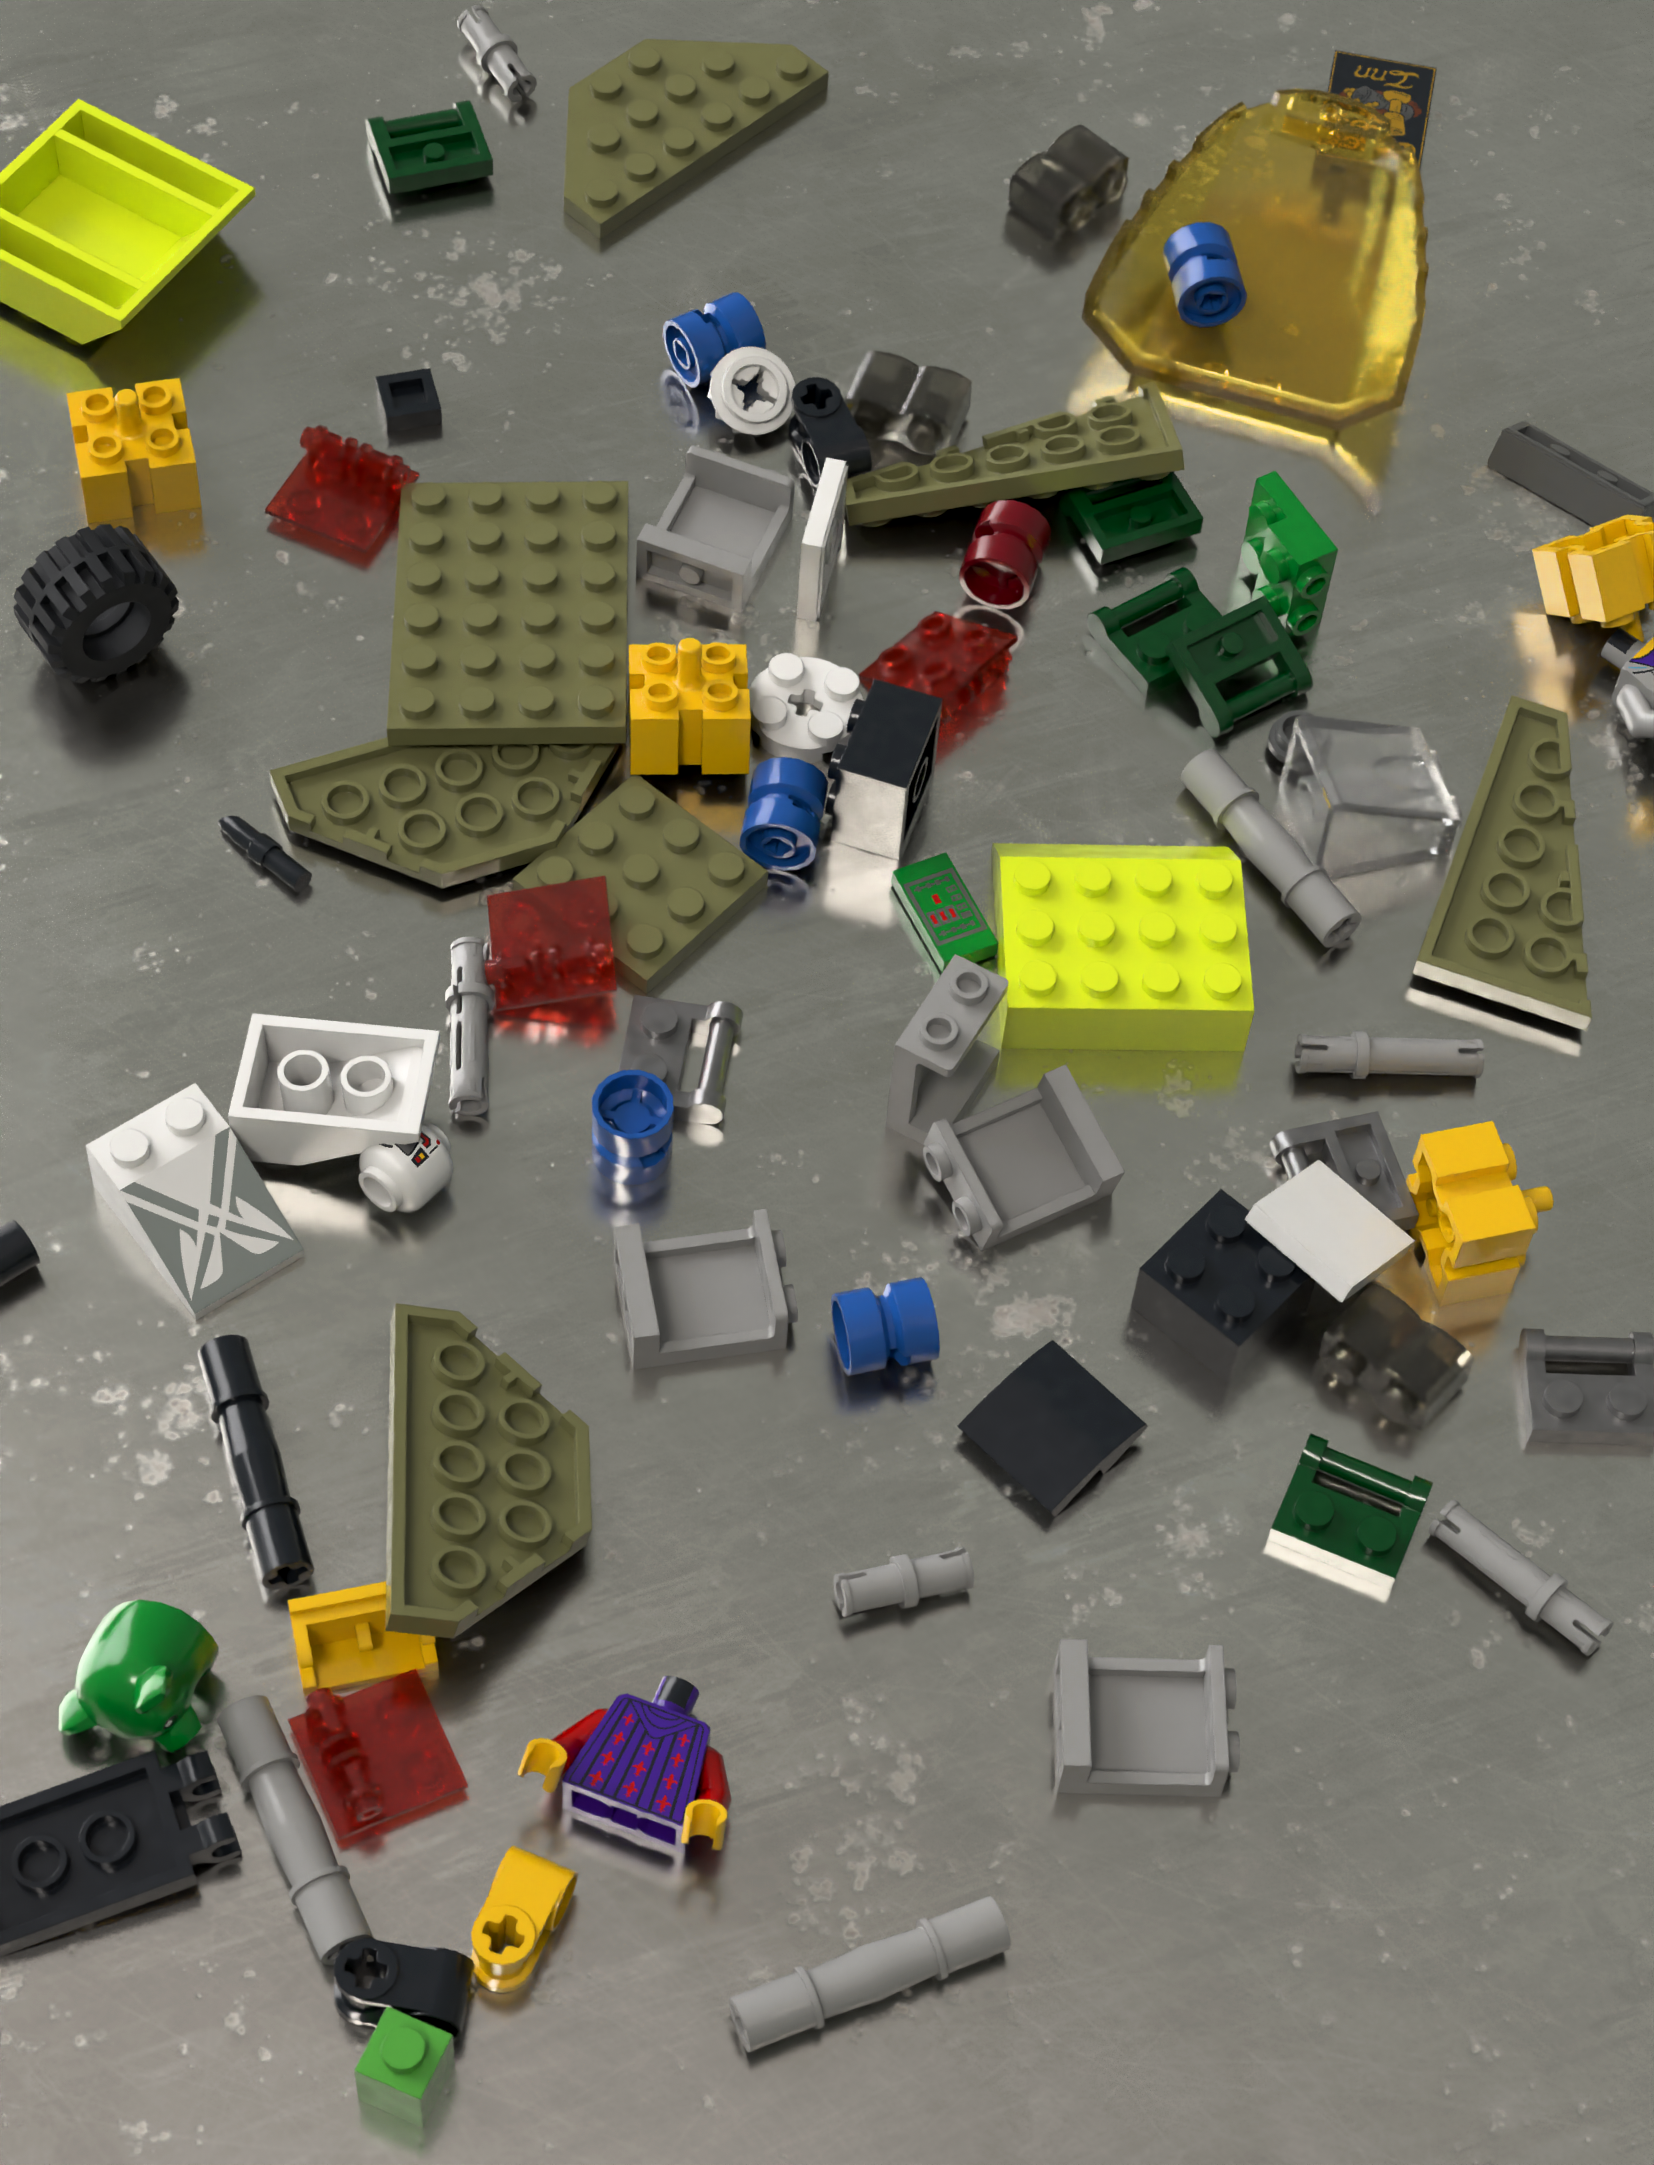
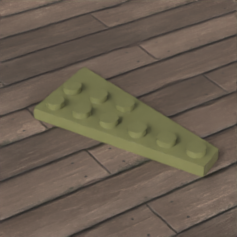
M1156 381L1138 386L1139 396L1123 402L1116 403V398L1109 395L1093 400V408L1088 413L1079 416L1059 411L982 436L983 446L967 452L960 453L956 445L937 450V458H934L929 464L920 467L908 462H899L847 479L845 509L849 526L861 524L863 526L876 527L890 522L892 518L910 515L935 517L952 508L970 505L976 508H986L988 504L998 500L1024 496L1033 499H1044L1054 496L1060 490L1078 487L1097 490L1109 487L1114 481L1132 478L1157 480L1166 477L1170 472L1185 470L1183 449Z
M1511 695L1420 949L1413 974L1587 1031L1592 1019L1591 1000H1587L1586 988L1588 962L1587 953H1584L1582 925L1584 922L1579 851L1578 844H1575L1574 838L1576 813L1575 801L1571 800L1570 788L1572 764L1568 714Z

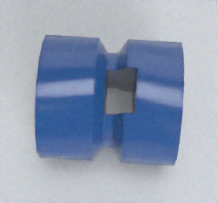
M1197 222L1180 228L1169 237L1164 244L1162 255L1180 318L1189 325L1214 327L1226 323L1237 316L1245 306L1247 293L1229 232L1221 225L1215 223Z
M732 292L707 303L703 309V314L698 309L690 310L667 320L663 326V339L670 362L682 381L691 388L710 382V373L729 352L742 347H758L766 350L764 331L759 317L745 296L738 292Z
M789 757L770 758L759 763L753 771L748 795V808L745 811L740 835V848L744 854L763 867L781 871L798 870L813 861L816 856L821 827L820 820L823 817L828 792V781L822 771L813 764Z
M622 1070L606 1077L594 1092L592 1097V1159L598 1171L611 1181L623 1185H642L657 1179L670 1163L673 1146V1095L667 1084L656 1075L642 1070Z
M922 1277L887 1283L884 1294L876 1296L869 1287L834 1293L832 1295L831 1316L840 1361L848 1377L883 1370L889 1358H894L901 1366L939 1358L940 1340L937 1317L930 1290Z

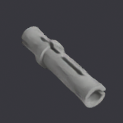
M462 937L453 941L450 947L452 979L451 986L445 991V1006L451 1012L449 1109H455V1113L459 1115L474 1116L486 1112L489 1108L488 1020L489 1012L494 1008V991L488 982L490 945L488 943L484 944L482 938Z
M1355 1030L1352 1031L1350 1037L1298 1034L1294 1053L1295 1058H1301L1300 1061L1295 1062L1298 1074L1306 1072L1349 1073L1352 1080H1365L1368 1074L1471 1076L1472 1078H1480L1483 1073L1485 1059L1484 1054H1477V1051H1483L1484 1049L1483 1041L1480 1038L1467 1040L1369 1037L1367 1031Z
M1451 1500L1439 1513L1459 1527L1460 1531L1445 1519L1440 1521L1438 1518H1435L1428 1532L1432 1536L1439 1538L1527 1607L1525 1614L1533 1621L1539 1622L1543 1619L1580 1648L1583 1654L1586 1656L1592 1654L1602 1642L1584 1629L1581 1623L1597 1636L1602 1634L1606 1637L1614 1624L1613 1621L1603 1617L1567 1589L1569 1582L1560 1574L1555 1573L1552 1576L1547 1574L1533 1561L1460 1506L1461 1504L1457 1500Z

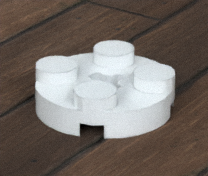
M792 653L778 654L770 660L769 667L756 676L749 688L751 727L760 736L759 744L768 753L778 758L789 757L801 759L808 763L823 761L824 753L834 751L838 743L847 745L851 734H848L846 730L852 706L856 699L863 700L859 690V678L853 670L839 667L823 659L798 657ZM807 703L818 708L819 711L810 710L807 716H800L796 714L797 709L795 705Z

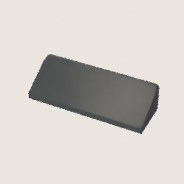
M1521 421L1503 429L1488 459V466L1592 526H1597L1625 515L1648 517L1654 515V493L1526 421Z

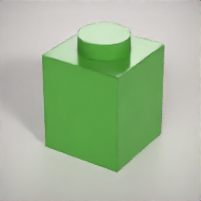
M387 2006L354 2070L358 2100L424 2128L455 2065L453 2035Z

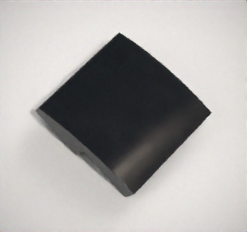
M1051 1340L1009 1374L958 1425V1428L1054 1517L1063 1510L1099 1470L1105 1474L1148 1427L1142 1419L1054 1340Z

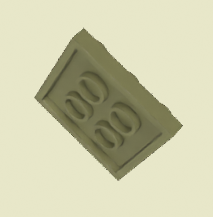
M632 775L563 835L556 848L544 851L513 878V893L644 993L648 994L767 886L768 870L639 775Z

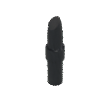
M226 816L218 820L220 828L233 842L246 851L247 857L262 869L267 868L296 892H300L308 886L312 874L286 854L282 846L269 835L260 833L238 816Z

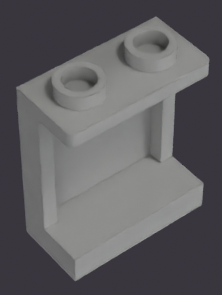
M695 445L690 446L685 458L684 477L657 526L646 523L637 538L636 577L742 612L793 517L794 480L774 470L763 469L730 458L720 452L710 451Z
M956 954L953 956L895 1044L886 1127L924 1145L923 1143L934 1122L946 1118L951 1125L963 1119L998 1064L1000 1050L978 1040L977 1037L1007 993L1009 982L1006 978Z
M1066 1064L1044 1073L1039 1085L1035 1089L951 1125L946 1118L934 1122L923 1143L925 1146L923 1148V1156L930 1174L936 1181H944L954 1200L952 1202V1211L959 1228L966 1236L973 1235L981 1251L1111 1195L1125 1173Z
M767 1209L753 1210L752 1226L746 1229L649 1242L642 1241L639 1223L614 1227L613 1260L633 1370L786 1349L788 1324L798 1322L797 1301L793 1285H782L779 1268L786 1267L785 1242L781 1229L771 1230Z
M1060 1639L1054 1664L1057 1793L1221 1797L1228 1773H1237L1240 1763L1238 1731H1228L1227 1709H1234L1236 1704V1671L1234 1668H1224L1223 1645H1209L1205 1658L1200 1660L1088 1657L1087 1639Z

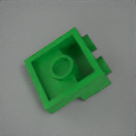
M1273 471L1256 478L1244 540L1241 545V555L1247 569L1251 573L1257 574L1252 601L1265 595L1288 635H1303L1321 623L1338 548L1279 474Z

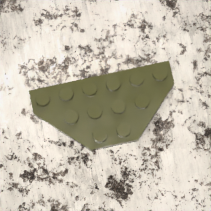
M644 39L569 88L564 212L601 240L828 88L829 72L792 44Z
M385 737L269 770L272 789L289 830L437 887L445 888L533 862L544 851L556 848L563 835L573 827L620 743L388 746V738Z
M395 1303L391 1317L385 1631L455 1638L585 1547L592 1530L589 1426L571 1410L562 1414L540 1394L542 1384L506 1352L497 1356L475 1336L478 1327L460 1311Z

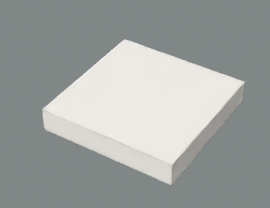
M826 457L801 543L796 618L815 622L817 618H820L843 536L848 475L846 461Z
M1317 1160L1256 1202L1245 1218L1249 1225L1341 1303L1404 1257L1415 1241L1320 1160Z

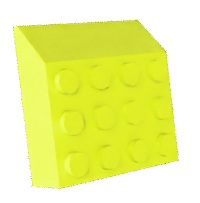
M78 99L0 173V302L82 345L121 330L255 197V188Z
M992 843L995 932L998 941L997 973L1009 982L1007 993L999 1004L1001 1049L1245 1051L1254 1015V999L1242 866L1240 858L1229 847Z

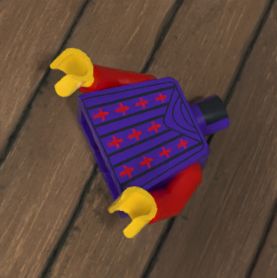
M665 1676L660 1682L652 1703L630 1694H620L609 1709L594 1710L553 1739L538 1738L528 1743L517 1775L524 1777L528 1772H539L545 1775L546 1778L542 1789L552 1793L555 1792L561 1775L565 1774L562 1780L563 1809L685 1854L690 1837L694 1835H705L712 1838V1849L721 1850L723 1847L727 1814L732 1798L723 1755L710 1746L711 1727L705 1722L690 1717L700 1694L699 1690L690 1682L675 1676Z

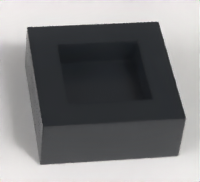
M430 368L375 377L376 393L387 433L442 424L441 406Z

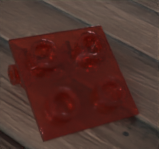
M318 425L316 428L308 426L304 429L300 438V447L306 449L307 452L265 508V513L366 554L399 507L401 488L406 483H416L420 473L411 470L410 466L403 464V458L398 455L390 456L374 450L373 446L368 443H363L359 447L358 440L353 437H348L343 443L342 436L329 432L325 426Z
M935 611L923 618L917 624V627L894 646L884 650L877 660L858 675L861 680L873 683L874 679H878L943 698L940 726H944L962 709L961 705L968 706L974 701V696H980L987 687L1008 672V664L1012 661V655L1008 649L1018 641V638L1009 633Z
M606 876L487 896L492 960L485 961V975L489 985L495 984L496 1007L498 1011L617 992Z
M416 1668L345 1697L333 1695L331 1688L328 1687L317 1689L306 1697L305 1700L308 1708L305 1712L288 1719L290 1728L338 1840L468 1788L467 1781Z

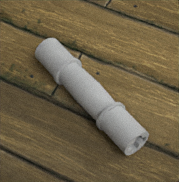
M1209 749L1194 757L1182 771L1181 782L1213 817V823L1220 830L1226 829L1252 864L1282 893L1281 902L1297 914L1324 947H1333L1347 939L1359 926L1362 916L1327 877L1328 873L1324 867L1314 865L1290 833L1259 803V793L1242 780L1217 750Z
M263 1695L249 1696L226 1707L219 1714L217 1723L240 1773V1785L244 1791L252 1793L268 1840L292 1885L289 1891V1898L292 1904L298 1907L322 1964L334 1965L339 1951L348 1943L359 1938L374 1937L350 1885L349 1871L345 1866L338 1865L321 1817L297 1772L300 1767L297 1754L291 1751L269 1699Z
M987 1896L929 1920L921 1918L916 1921L915 1929L860 1946L807 1971L802 1966L796 1967L791 1974L729 1997L728 2002L731 2016L742 2044L748 2052H752L812 2027L815 2030L824 2027V2019L883 2000L932 1976L941 1981L946 1979L951 1972L1007 1951L1011 1948L1009 1931L996 1901L991 1896Z

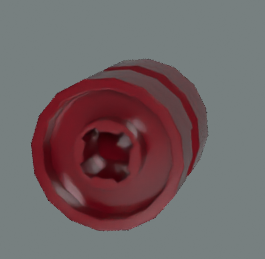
M998 500L988 504L980 515L973 534L972 543L967 549L959 571V581L963 590L972 599L992 608L1013 609L1023 605L1029 598L1037 577L1038 564L1042 563L1050 541L1051 528L1047 519L1038 510L1018 501Z

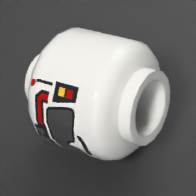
M424 1123L419 1142L405 1145L379 1144L365 1149L360 1153L359 1168L361 1173L358 1178L360 1187L365 1195L377 1207L387 1212L396 1210L412 1213L422 1208L452 1178L453 1162L449 1154L451 1144L447 1136L434 1124Z

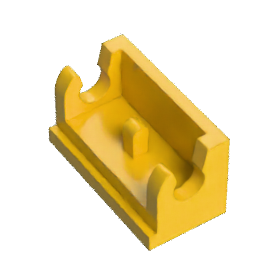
M386 1581L288 1600L291 1628L304 1696L439 1670L435 1636L385 1631Z

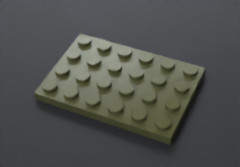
M628 481L402 483L387 714L388 746L626 743Z

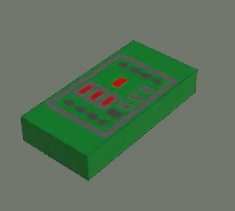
M946 852L892 871L891 884L942 973L955 954L973 963L997 955L998 941Z

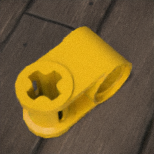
M513 1845L509 1848L499 1865L489 1895L473 1924L471 1932L473 1947L471 1959L475 1965L473 1975L480 1985L489 1991L505 1993L514 1991L527 1982L551 1933L556 1930L568 1908L577 1883L578 1872ZM504 1943L513 1945V1946H507V1947L503 1950L502 1954L494 1953V1952H499V1951L502 1949Z

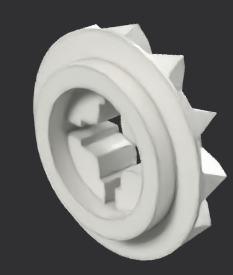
M758 347L735 349L726 354L710 373L711 381L707 397L712 400L716 410L715 418L723 420L732 428L733 433H745L754 437L770 433L783 425L793 411L791 402L793 388L795 387L793 376L786 364L768 350ZM758 373L760 375L757 379V393L764 397L763 400L765 402L756 400L746 410H743L744 393L737 389L738 386L736 384L745 386Z

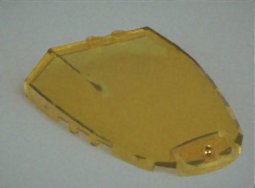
M1310 89L1276 90L1270 102L1249 109L1241 101L1228 109L1195 138L1191 151L1180 162L1174 159L1169 164L1165 178L1155 190L1149 188L1145 192L1139 210L1132 220L1126 219L1095 272L1085 294L1081 319L1127 373L1338 431L1401 407L1409 384L1421 335L1426 306L1425 287L1429 263H1426L1428 227H1424L1423 218L1425 197L1417 158L1412 146L1404 149L1391 135V120L1357 100L1338 94ZM1197 222L1215 223L1221 225L1229 232L1247 293L1245 306L1239 314L1228 322L1214 327L1189 325L1180 318L1162 255L1164 244L1173 233L1184 226Z

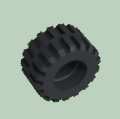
M100 524L94 530H91L90 527L79 529L75 535L68 538L66 536L55 542L56 545L48 551L44 550L35 558L37 562L33 567L27 568L21 577L24 583L16 588L14 599L17 604L13 607L14 614L19 620L20 626L50 667L63 679L70 677L73 682L83 683L88 679H91L92 682L102 681L112 674L117 676L127 671V668L131 665L138 664L147 657L146 654L152 649L157 648L164 640V633L172 628L175 621L172 615L178 611L179 600L176 598L178 594L177 589L138 536L132 534L128 528L118 526L114 529L111 524Z

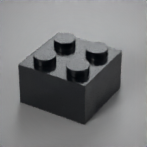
M874 679L866 700H855L846 730L851 736L847 745L840 743L836 745L828 769V778L834 779L827 797L825 814L833 816L832 841L899 860L934 773L943 698Z
M1220 1189L1139 1268L1131 1307L1230 1384L1309 1304L1316 1281L1249 1225L1245 1220L1249 1210Z

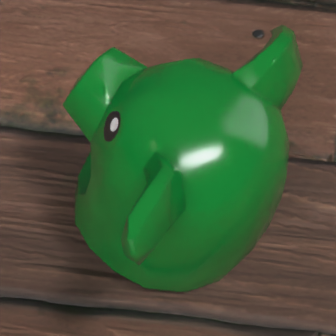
M139 1599L114 1606L102 1619L84 1651L76 1669L75 1689L67 1691L59 1704L58 1731L63 1736H70L98 1725L119 1739L135 1741L152 1739L166 1752H174L193 1739L202 1728L191 1702L197 1683L201 1677L211 1671L219 1655L217 1643L201 1623L183 1610L170 1605Z

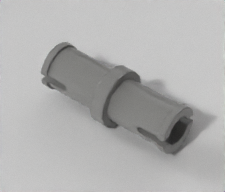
M481 5L472 6V11L479 19L477 23L466 9L459 16L457 27L476 50V60L485 72L494 75L509 100L513 102L522 100V96L515 88L517 84L526 97L530 96L537 86V80L518 57L515 42L509 35L500 32L485 7Z
M964 1546L957 1547L955 1550L910 1559L907 1554L892 1556L887 1565L834 1575L835 1597L839 1610H842L844 1617L851 1616L856 1612L897 1603L902 1609L918 1605L919 1598L960 1589H972L974 1586L973 1566L969 1553L966 1552Z

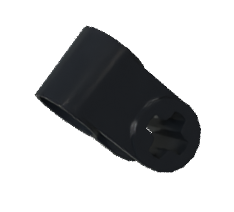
M812 377L800 381L793 388L791 402L796 414L791 418L789 435L803 460L806 473L813 486L818 488L826 457L846 461V466H848L847 479L871 472L872 456L868 440L862 428L856 424L841 395L840 389L835 383L825 378Z
M359 1938L342 1948L334 1962V1980L336 1982L334 1985V2003L341 2016L348 2022L359 2026L377 2027L388 2006L448 2032L455 2039L462 2033L475 1965L468 1956L446 1948H421L379 1941L374 1938ZM367 1956H373L374 1962L367 1961ZM363 1975L376 1977L373 1978L368 1989L356 1987L359 1986ZM358 2002L365 2004V2008H359Z

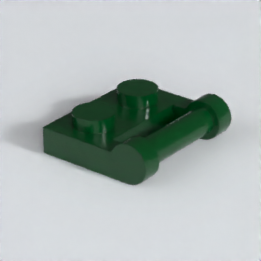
M470 100L455 102L453 109L388 121H384L382 116L366 119L368 141L371 150L375 152L389 195L493 175V158Z
M1170 472L1166 477L1157 480L1132 478L1114 481L1112 485L1103 489L1091 490L1078 487L1060 490L1056 494L1062 513L1066 517L1072 518L1100 565L1201 533L1203 516L1175 472ZM1148 486V488L1093 505V503L1103 501Z
M1181 567L1167 574L1164 583L1112 609L1104 606L1088 614L1087 624L1094 639L1141 693L1147 697L1181 679L1164 650L1171 641L1221 617L1222 614L1199 590L1198 583L1192 572L1185 567ZM1174 602L1181 609V611L1130 637L1121 630Z
M1265 595L1171 641L1164 649L1198 706L1203 727L1215 738L1232 730L1235 721L1287 695L1295 698L1311 690L1313 687V680L1308 667ZM1273 660L1278 669V675L1224 701L1217 689L1218 686Z
M1311 1433L1267 1540L1391 1590L1434 1482L1416 1475L1413 1481L1329 1448L1327 1447L1329 1440ZM1317 1471L1403 1505L1399 1517L1313 1483Z

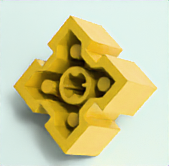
M180 378L135 384V391L123 389L115 397H113L112 387L66 393L88 523L133 517L132 506L153 503L156 514L201 508L196 460L190 429L188 428Z
M1625 515L1589 528L1590 532L1579 536L1570 535L1532 549L1546 614L1570 617V621L1573 624L1599 621L1602 628L1618 626V628L1644 642L1639 610L1644 609L1647 603L1649 609L1654 610V522L1652 517Z
M685 638L678 644V654L676 652V644L658 642L629 645L630 775L678 774V765H701L702 774H749L751 713L746 644H725L720 642L701 644L695 638Z
M1493 1121L1421 1134L1412 1160L1416 1173L1409 1174L1406 1179L1408 1189L1419 1213L1416 1226L1410 1230L1415 1243L1421 1242L1426 1257L1423 1264L1439 1307L1510 1293L1521 1266L1525 1264L1526 1252L1532 1236L1538 1230L1537 1213L1550 1211L1553 1208L1554 1200L1548 1186L1521 1190L1519 1185L1512 1186L1511 1181L1515 1180L1517 1175L1515 1155L1508 1143L1502 1144Z

